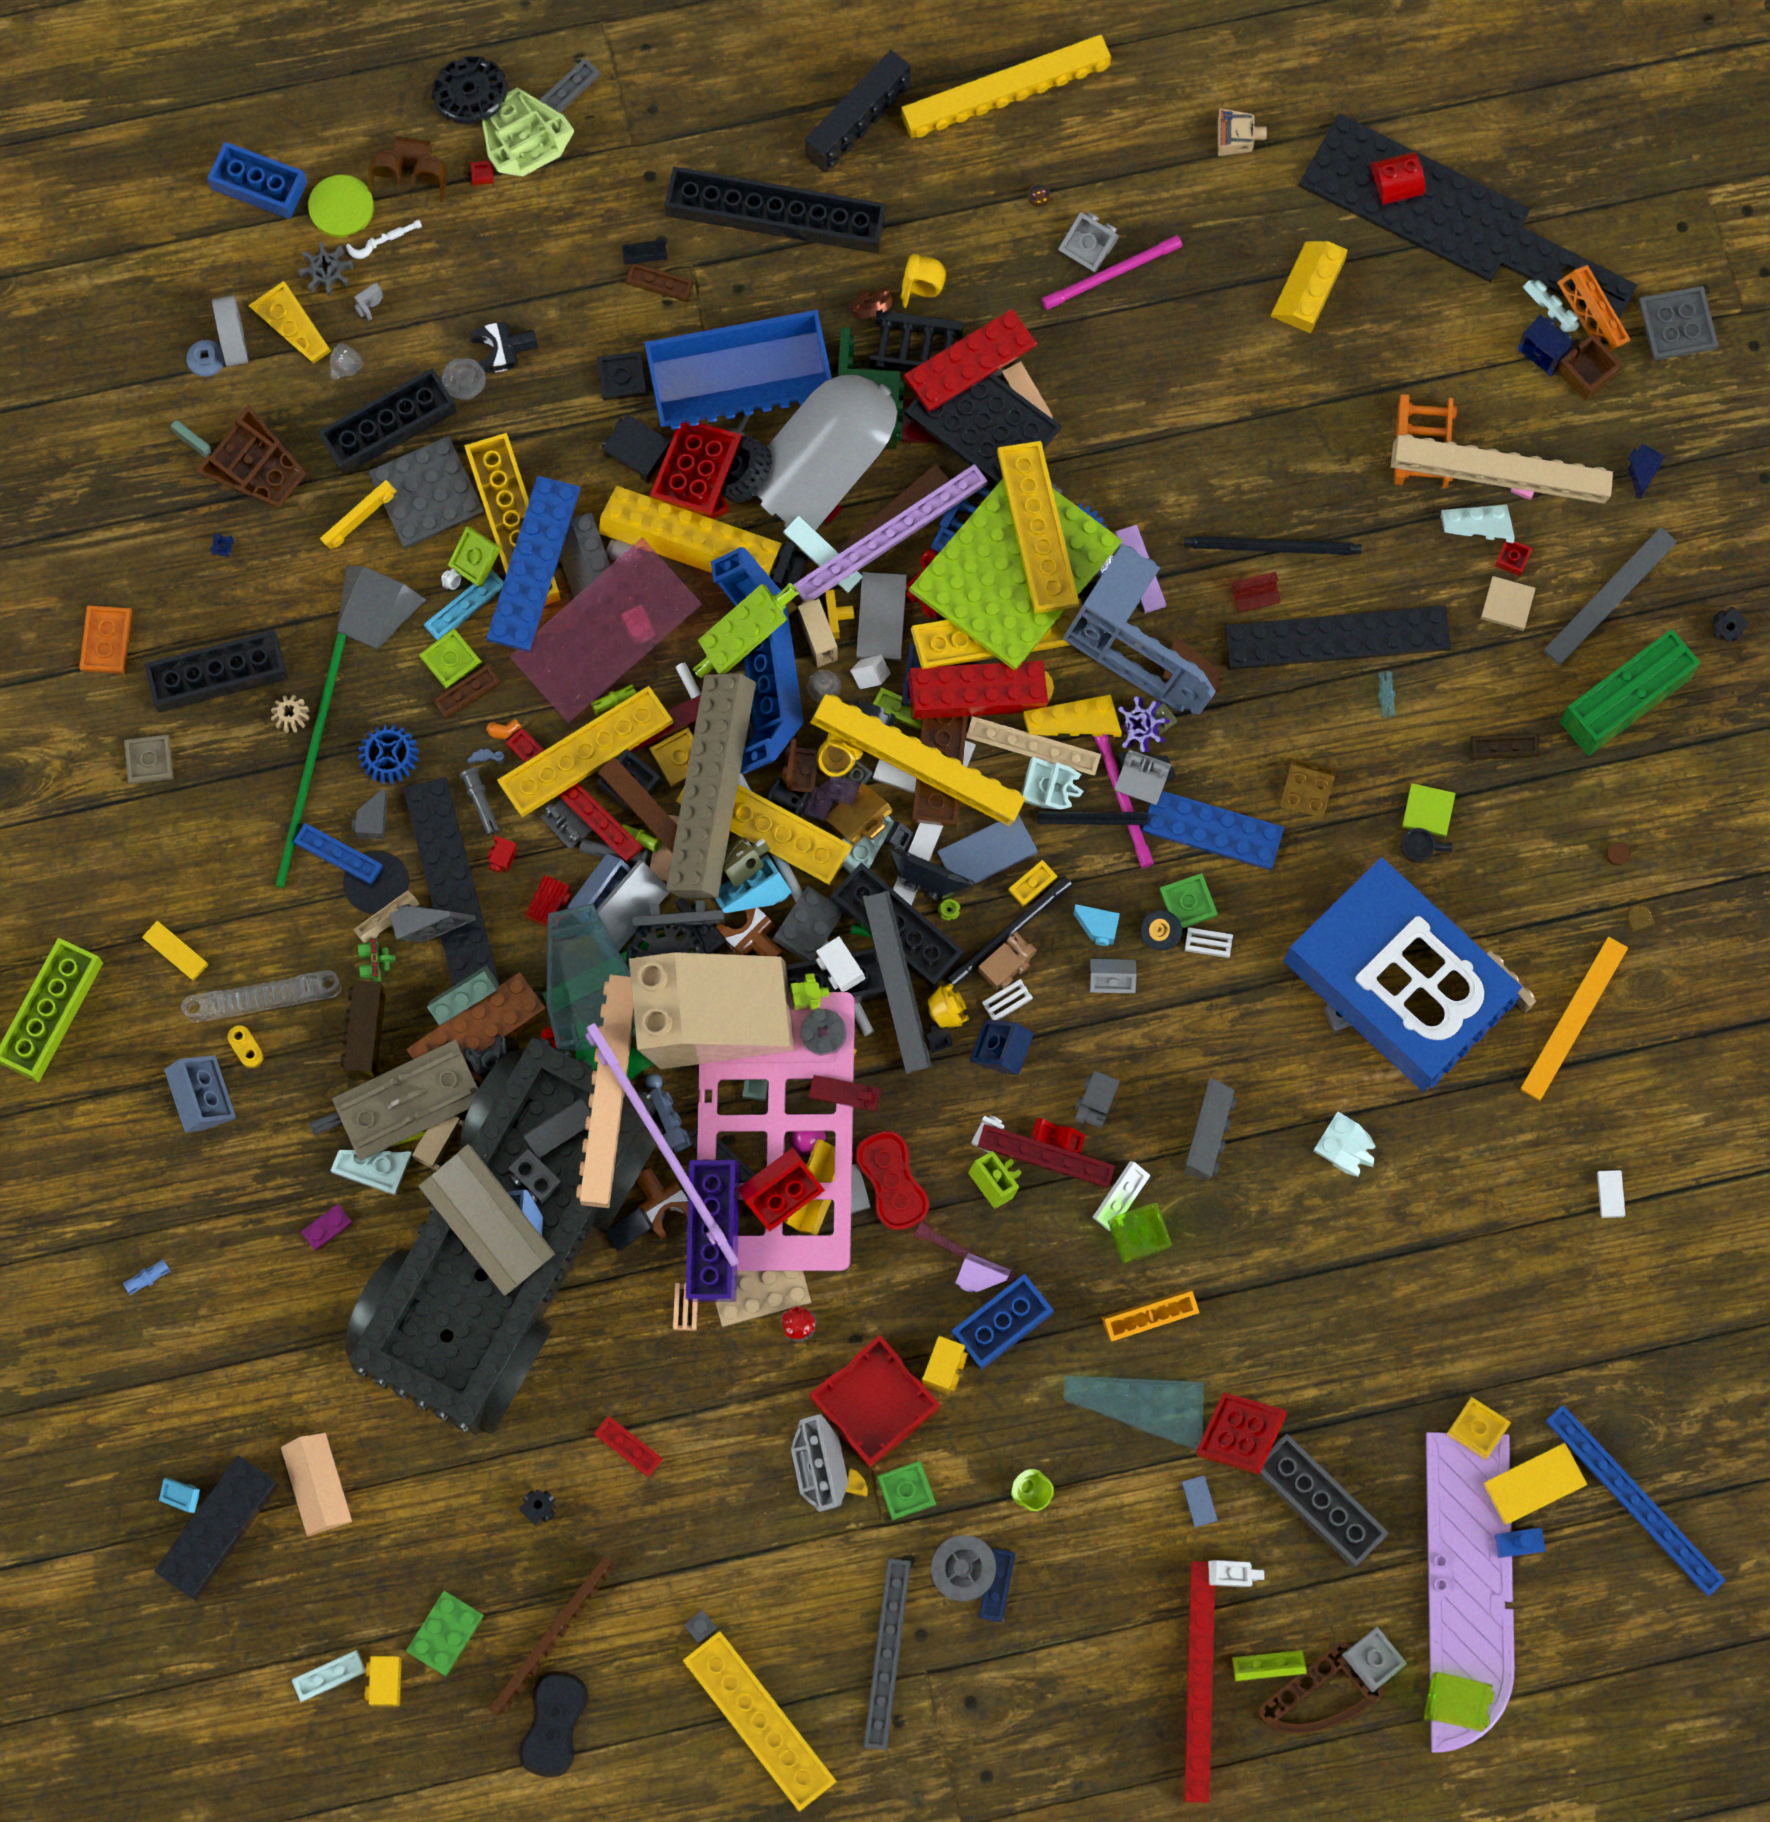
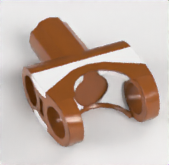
M758 908L743 910L748 919L746 924L740 929H731L728 926L725 927L722 923L716 926L717 930L725 938L727 945L738 955H747L751 950H754L759 956L780 957L783 954V950L767 936L775 927L774 923Z
M649 1168L641 1172L636 1179V1183L647 1198V1200L637 1205V1208H644L654 1226L652 1230L661 1240L667 1238L662 1225L664 1216L671 1211H678L688 1218V1199L676 1181L664 1188L653 1169Z

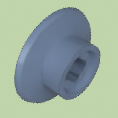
M212 340L196 342L190 347L186 356L189 369L194 374L204 377L216 374L225 363L221 345ZM202 354H209V355H208L209 357H208V358H202L201 355H202Z

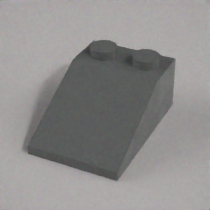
M410 904L399 906L397 911L390 913L396 939L424 943L476 920L475 915L427 909L423 906L412 907Z

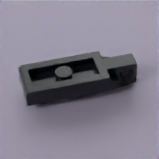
M683 898L676 902V907L681 913L696 912L695 904L689 906ZM713 924L688 926L689 928L692 926L701 935L705 942V945H703L704 950L708 954H712L726 943L725 938Z

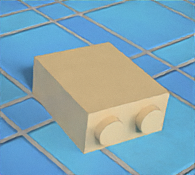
M808 599L803 601L798 606L799 621L817 668L838 661L837 644L820 600Z

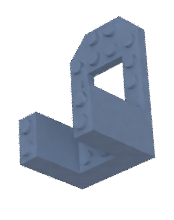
M1122 544L1062 639L1173 710L1182 712L1184 708L1191 709L1190 711L1193 714L1200 715L1216 692L1204 672L1195 663L1181 658L1176 651L1161 645L1157 639L1142 633L1138 627L1126 623L1160 567L1153 560L1138 554L1134 548ZM1116 638L1173 675L1167 683H1164L1157 675L1148 673L1138 663L1126 659L1121 652L1110 649Z

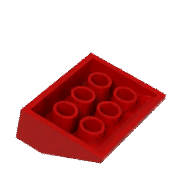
M689 422L680 423L681 428L675 431L650 497L696 514L712 515L743 436L700 422L694 426H690Z

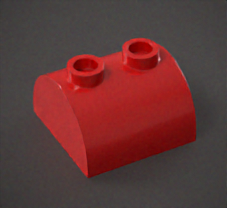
M1415 152L1371 163L1370 167L1383 205L1424 195V174L1420 160Z

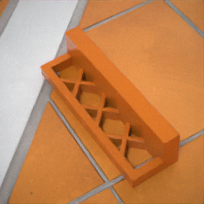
M1588 265L1574 270L1558 281L1560 288L1588 336L1594 334L1600 342L1601 336L1605 337L1610 344L1607 348L1610 352L1630 341L1629 336ZM1570 279L1576 285L1575 292L1571 291L1566 283ZM1580 299L1584 300L1587 304L1586 311L1582 310L1579 306ZM1590 318L1596 320L1597 329L1592 328L1590 325Z

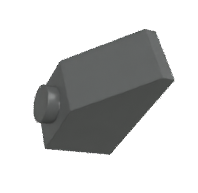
M380 790L357 810L356 818L352 819V831H355L357 838L385 839L388 801L385 790Z

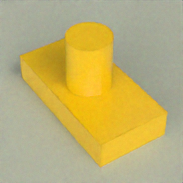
M828 590L825 592L829 626L834 639H840L838 621L854 619L853 606L836 607L834 590Z

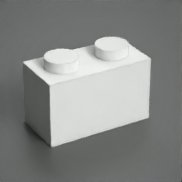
M840 937L835 938L816 951L819 957L816 961L822 971L828 970L831 975L828 980L834 989L839 988L841 992H845L865 979L862 970Z

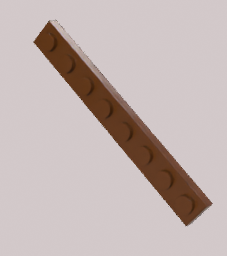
M605 1556L601 1559L491 1705L490 1711L499 1716L500 1713L505 1714L512 1705L510 1700L515 1694H521L527 1685L525 1680L530 1674L534 1676L541 1667L540 1660L544 1655L548 1657L556 1647L553 1644L559 1636L562 1638L570 1628L568 1623L573 1617L576 1619L585 1608L582 1605L586 1599L589 1598L591 1600L599 1590L597 1585L601 1579L606 1580L613 1571L611 1560Z

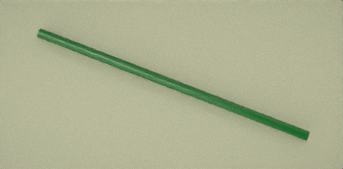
M342 633L337 634L275 887L284 888L295 845L293 841L298 833L346 635Z

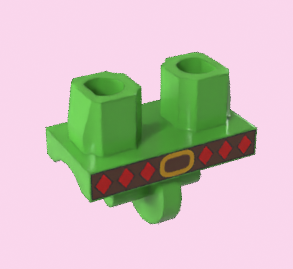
M370 938V942L358 945L359 958L371 957V964L360 965L359 967L361 979H373L374 982L382 983L380 964H383V971H390V964L396 962V956L389 955L388 948H382V955L380 956L377 938Z

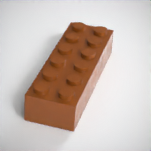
M519 972L500 985L495 992L454 1016L406 1050L412 1060L456 1039L470 1068L471 1064L464 1055L465 1048L469 1047L475 1051L490 1048L497 1035L503 1036L506 1043L548 1014L544 1005Z

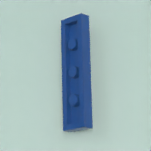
M304 823L293 841L300 848L371 886L383 868L381 863Z

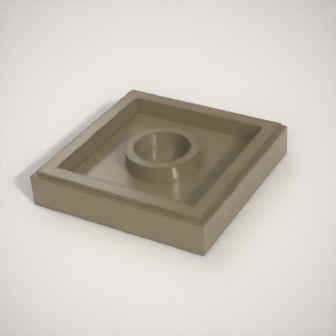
M169 734L124 740L129 785L174 779Z

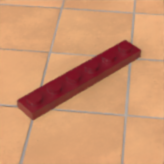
M986 1124L983 1125L977 1145L978 1148L991 1152L994 1151V1153L1107 1189L1110 1186L1115 1165Z

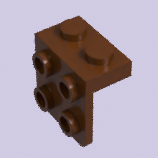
M792 738L791 744L786 745L785 757L788 765L783 767V785H787V789L794 793L805 794L809 792L810 795H814L818 768L816 761L818 750L797 748L796 738Z

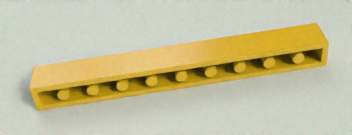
M1098 35L903 106L902 119L910 137L920 138L927 135L930 131L936 129L943 130L949 124L955 122L962 123L971 116L983 115L990 109L996 107L1003 108L1012 101H1022L1034 93H1044L1053 86H1063L1075 78L1082 79L1094 71H1104L1110 66L1111 55L1102 35Z
M825 694L810 722L811 724L1009 827L1015 821L1025 800V797L1021 796L1019 791L1002 786L994 778L988 779L981 775L979 770L965 767L958 759L942 755L941 751L937 748L921 744L922 742L918 738L902 734L901 730L897 727L881 723L882 721L879 718L862 713L860 708L841 702L842 700L835 695Z

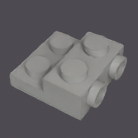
M1089 211L1086 215L1080 212L1058 250L1090 270L1097 272L1120 235L1116 234L1117 229L1107 222L1105 226L1098 223L1099 218Z

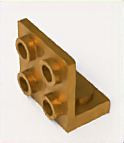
M1292 758L1280 806L1309 815L1324 817L1336 769Z

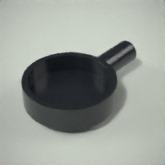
M1414 828L1404 835L1401 841V851L1409 861L1422 863L1427 861L1434 851L1452 852V843L1435 842L1434 837L1429 831L1422 828Z

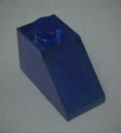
M1643 443L1638 450L1634 448L1628 458L1631 461L1628 467L1636 496L1639 499L1642 498L1665 458V455Z

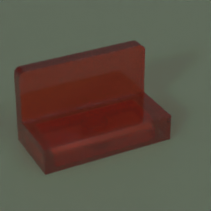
M1276 572L1233 582L1231 590L1238 613L1280 604L1281 599L1277 588L1278 577Z

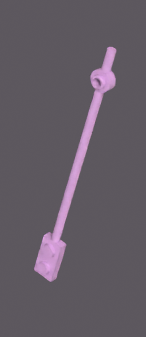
M595 1023L586 1028L588 1033L585 1034V1037L591 1046H597L600 1051L597 1054L603 1066L608 1064L609 1068L613 1071L709 1230L706 1233L712 1245L717 1243L731 1267L738 1264L739 1260L728 1244L724 1234L712 1218L634 1090Z

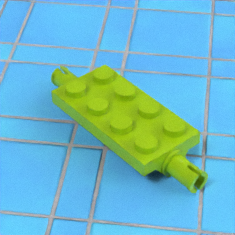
M789 583L777 595H773L766 585H759L698 640L706 653V658L693 668L696 671L695 674L703 679L704 675H707L713 668L716 669L718 674H726L787 620L783 611L786 608L785 605L799 594L797 588Z

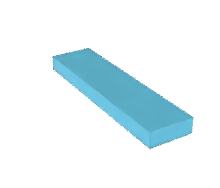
M491 569L482 587L475 584L471 585L424 623V627L438 641L501 592L504 582Z

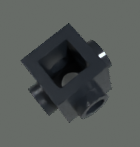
M1732 606L1726 611H1719L1713 617L1714 621L1711 623L1714 627L1712 630L1713 634L1720 641L1724 639L1727 642L1730 640L1736 641L1742 636V630L1749 625L1735 607Z
M539 1489L535 1492L531 1490L523 1498L525 1503L519 1508V1511L537 1528L543 1521L547 1523L556 1514L554 1510L557 1507L553 1503L556 1499L547 1490L543 1493ZM538 1504H543L540 1509H536Z

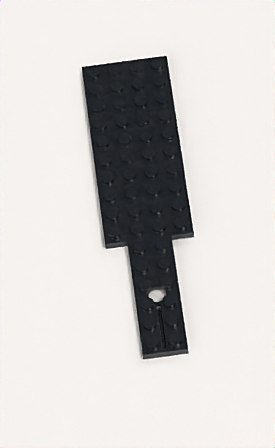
M1340 113L1335 118L1298 185L1308 192L1490 283L1499 267L1503 266L1529 280H1539L1547 289L1566 298L1558 284V281L1563 279L1561 271L1566 267H1572L1576 270L1588 265L1600 288L1604 290L1603 293L1619 320L1638 284L1523 228L1522 226L1531 211L1530 208ZM1415 152L1420 160L1424 174V195L1383 205L1370 167L1371 163ZM1573 280L1566 282L1570 290L1575 292L1576 285ZM1579 300V305L1586 308L1587 304L1585 301Z

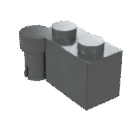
M1094 1071L1092 1077L1087 1076L1083 1087L1087 1091L1084 1098L1080 1096L1075 1109L1078 1112L1075 1121L1082 1124L1086 1122L1101 1129L1119 1087L1120 1080Z

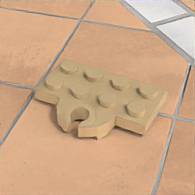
M737 1271L736 1302H716L721 1325L725 1327L788 1310L793 1306L810 1304L811 1299L803 1271Z

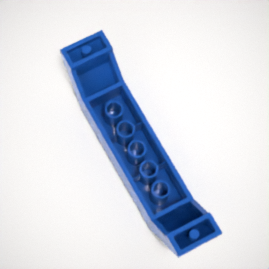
M739 547L711 561L714 583L720 585L735 606L761 584L766 585L773 595H777L781 591L744 547ZM787 604L783 611L787 620L743 658L746 677L755 681L756 685L751 708L754 734L744 748L740 770L742 774L775 761L804 723Z

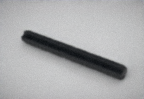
M1039 811L1037 814L1038 824L1147 825L1149 821L1147 812Z

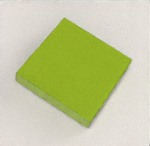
M466 527L448 566L455 569L456 572L475 585L482 587L501 547L472 527Z
M454 628L419 654L421 660L446 690L482 664L478 656Z
M1411 783L1402 828H1422L1431 834L1446 837L1455 793Z

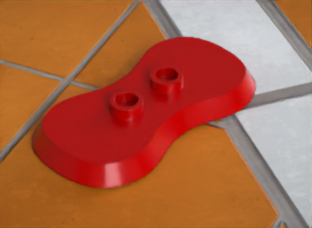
M893 1131L877 1132L863 1139L856 1149V1162L859 1169L873 1185L876 1198V1213L879 1220L886 1227L894 1230L906 1229L921 1222L929 1211V1199L924 1189L912 1176L909 1167V1150L905 1140Z

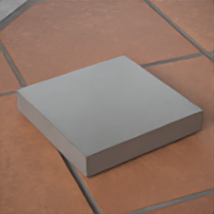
M1378 1627L1343 1654V1657L1371 1692H1374L1407 1665L1406 1661Z

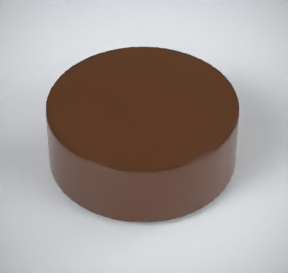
M1622 842L1613 843L1607 850V859L1615 866L1624 865L1630 857L1629 847Z

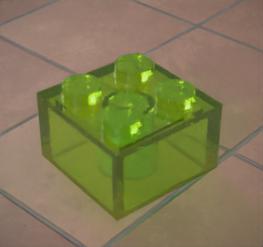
M1157 1202L1116 1215L1107 1221L1123 1265L1163 1252L1173 1246Z

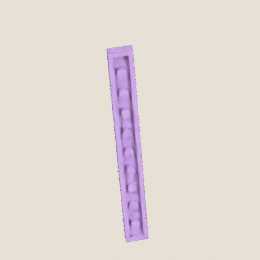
M974 464L793 584L799 592V597L802 601L816 599L986 486L988 481Z

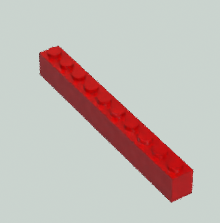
M1192 1561L1190 1564L1183 1803H1209L1215 1585H1210L1209 1562Z

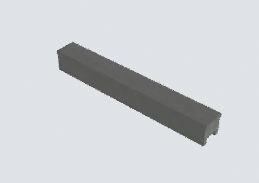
M889 891L865 895L863 899L906 1074H909L916 1070L928 1068L932 1064Z

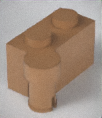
M1015 932L1013 937L1010 936L1006 941L1007 943H1004L978 967V972L996 991L1001 987L1003 989L1008 987L1012 983V977L1015 974H1022L1030 966V958L1037 951L1018 932Z

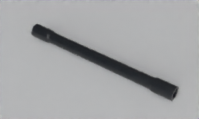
M1063 876L1042 897L964 964L959 965L946 977L947 981L952 983L954 988L961 983L977 966L1000 948L1010 936L1021 930L1054 900L1067 892L1073 886L1069 879Z

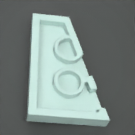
M1529 280L1523 286L1540 306L1549 309L1547 314L1553 320L1555 319L1562 323L1560 328L1563 332L1575 331L1581 325L1577 321L1578 317L1571 310L1566 311L1561 306L1563 303L1555 295L1551 296L1545 291L1547 287L1539 280Z
M1507 505L1441 510V519L1445 533L1465 536L1478 534L1486 536V539L1494 540L1497 537L1506 539V542L1514 543L1515 536Z
M889 816L882 820L886 828L873 840L863 837L862 840L853 846L842 865L849 874L861 862L867 868L871 866L894 823Z
M339 1150L331 1173L396 1196L412 1152L382 1151L360 1161L355 1150Z

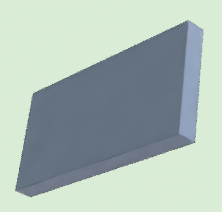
M1018 814L1010 827L997 822L937 851V854L945 869L971 879L975 884L1038 854V850Z

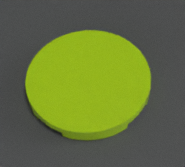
M334 175L316 185L309 197L308 209L313 223L322 233L331 237L345 238L364 229L369 224L374 212V202L371 192H368V187L361 180L349 175Z

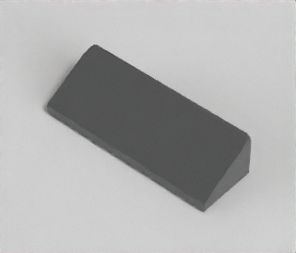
M581 1098L525 1133L523 1137L533 1154L540 1158L586 1129L587 1116H591V1112Z

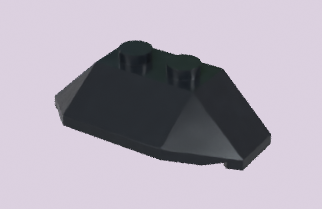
M891 845L890 855L900 882L904 884L903 887L912 892L920 891L924 893L927 899L932 901H944L973 890V880Z

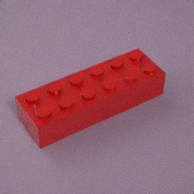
M1044 661L1022 662L1015 671L1005 663L941 666L927 669L911 668L908 675L912 720L1024 713V711L1044 708L1048 705Z

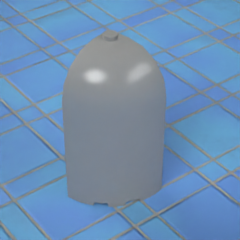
M841 375L825 381L811 393L767 446L772 455L770 458L772 464L769 465L771 470L766 473L768 476L767 480L762 481L763 487H758V493L756 495L752 494V496L761 499L763 502L760 505L772 516L776 513L783 519L786 528L797 516H800L815 531L878 457L889 441L897 416V409L890 395V389L883 384L879 386L875 382L859 375Z

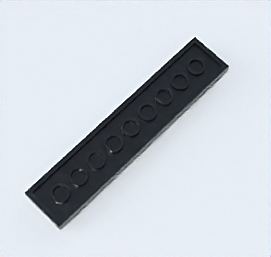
M1446 606L1225 625L1229 670L1451 650Z
M447 777L404 787L403 791L433 909L475 915L476 917L475 921L440 935L453 986L486 965L499 983Z

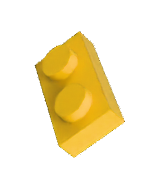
M1042 860L1009 888V892L1024 907L1057 879V875Z

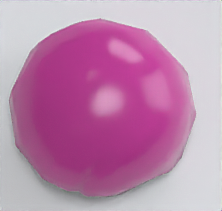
M792 1131L789 1142L791 1148H794L799 1155L808 1157L811 1156L817 1139L825 1141L826 1134L825 1131Z

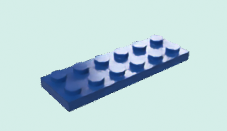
M1162 791L1157 805L1150 804L1148 810L1149 821L1147 825L1143 826L1142 833L1272 871L1284 827Z

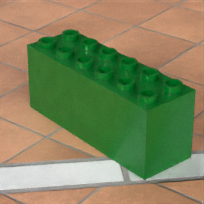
M1671 629L1569 705L1560 724L1586 755L1590 756L1691 680L1701 662Z

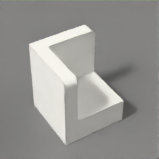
M882 655L861 659L850 670L860 689L881 685L891 674Z

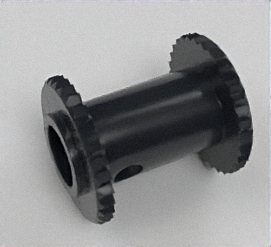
M777 779L767 795V800L794 812V815L800 817L808 805L810 793L806 792L802 797L782 787L783 779Z

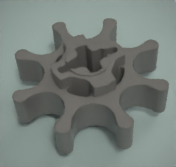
M320 242L321 252L317 256H311L307 251L303 252L304 259L311 262V265L306 269H299L298 272L301 278L306 276L313 277V281L308 284L311 293L315 291L317 286L325 285L328 296H332L331 286L334 283L340 282L345 287L349 286L348 279L341 276L344 270H352L354 266L351 260L347 262L339 261L340 256L344 254L342 246H338L334 253H327L324 242ZM325 263H327L328 266L327 275H325L324 272Z

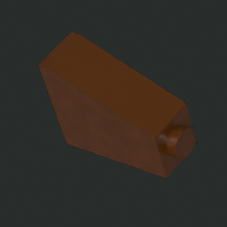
M1174 637L1171 649L1176 651L1186 661L1195 663L1204 672L1215 691L1220 692L1223 681L1219 679L1220 671L1180 638ZM1165 669L1162 681L1167 683L1173 674Z

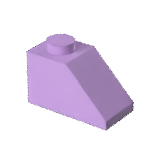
M968 1253L956 1284L960 1285V1288L965 1291L978 1292L1006 1281L1011 1270Z

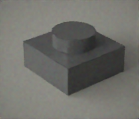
M703 1610L684 1625L699 1644L717 1630V1627Z

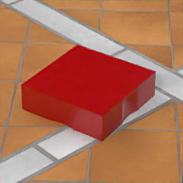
M881 1335L856 1354L846 1367L834 1373L809 1394V1399L869 1469L939 1411L941 1406L925 1386L906 1369L901 1358Z

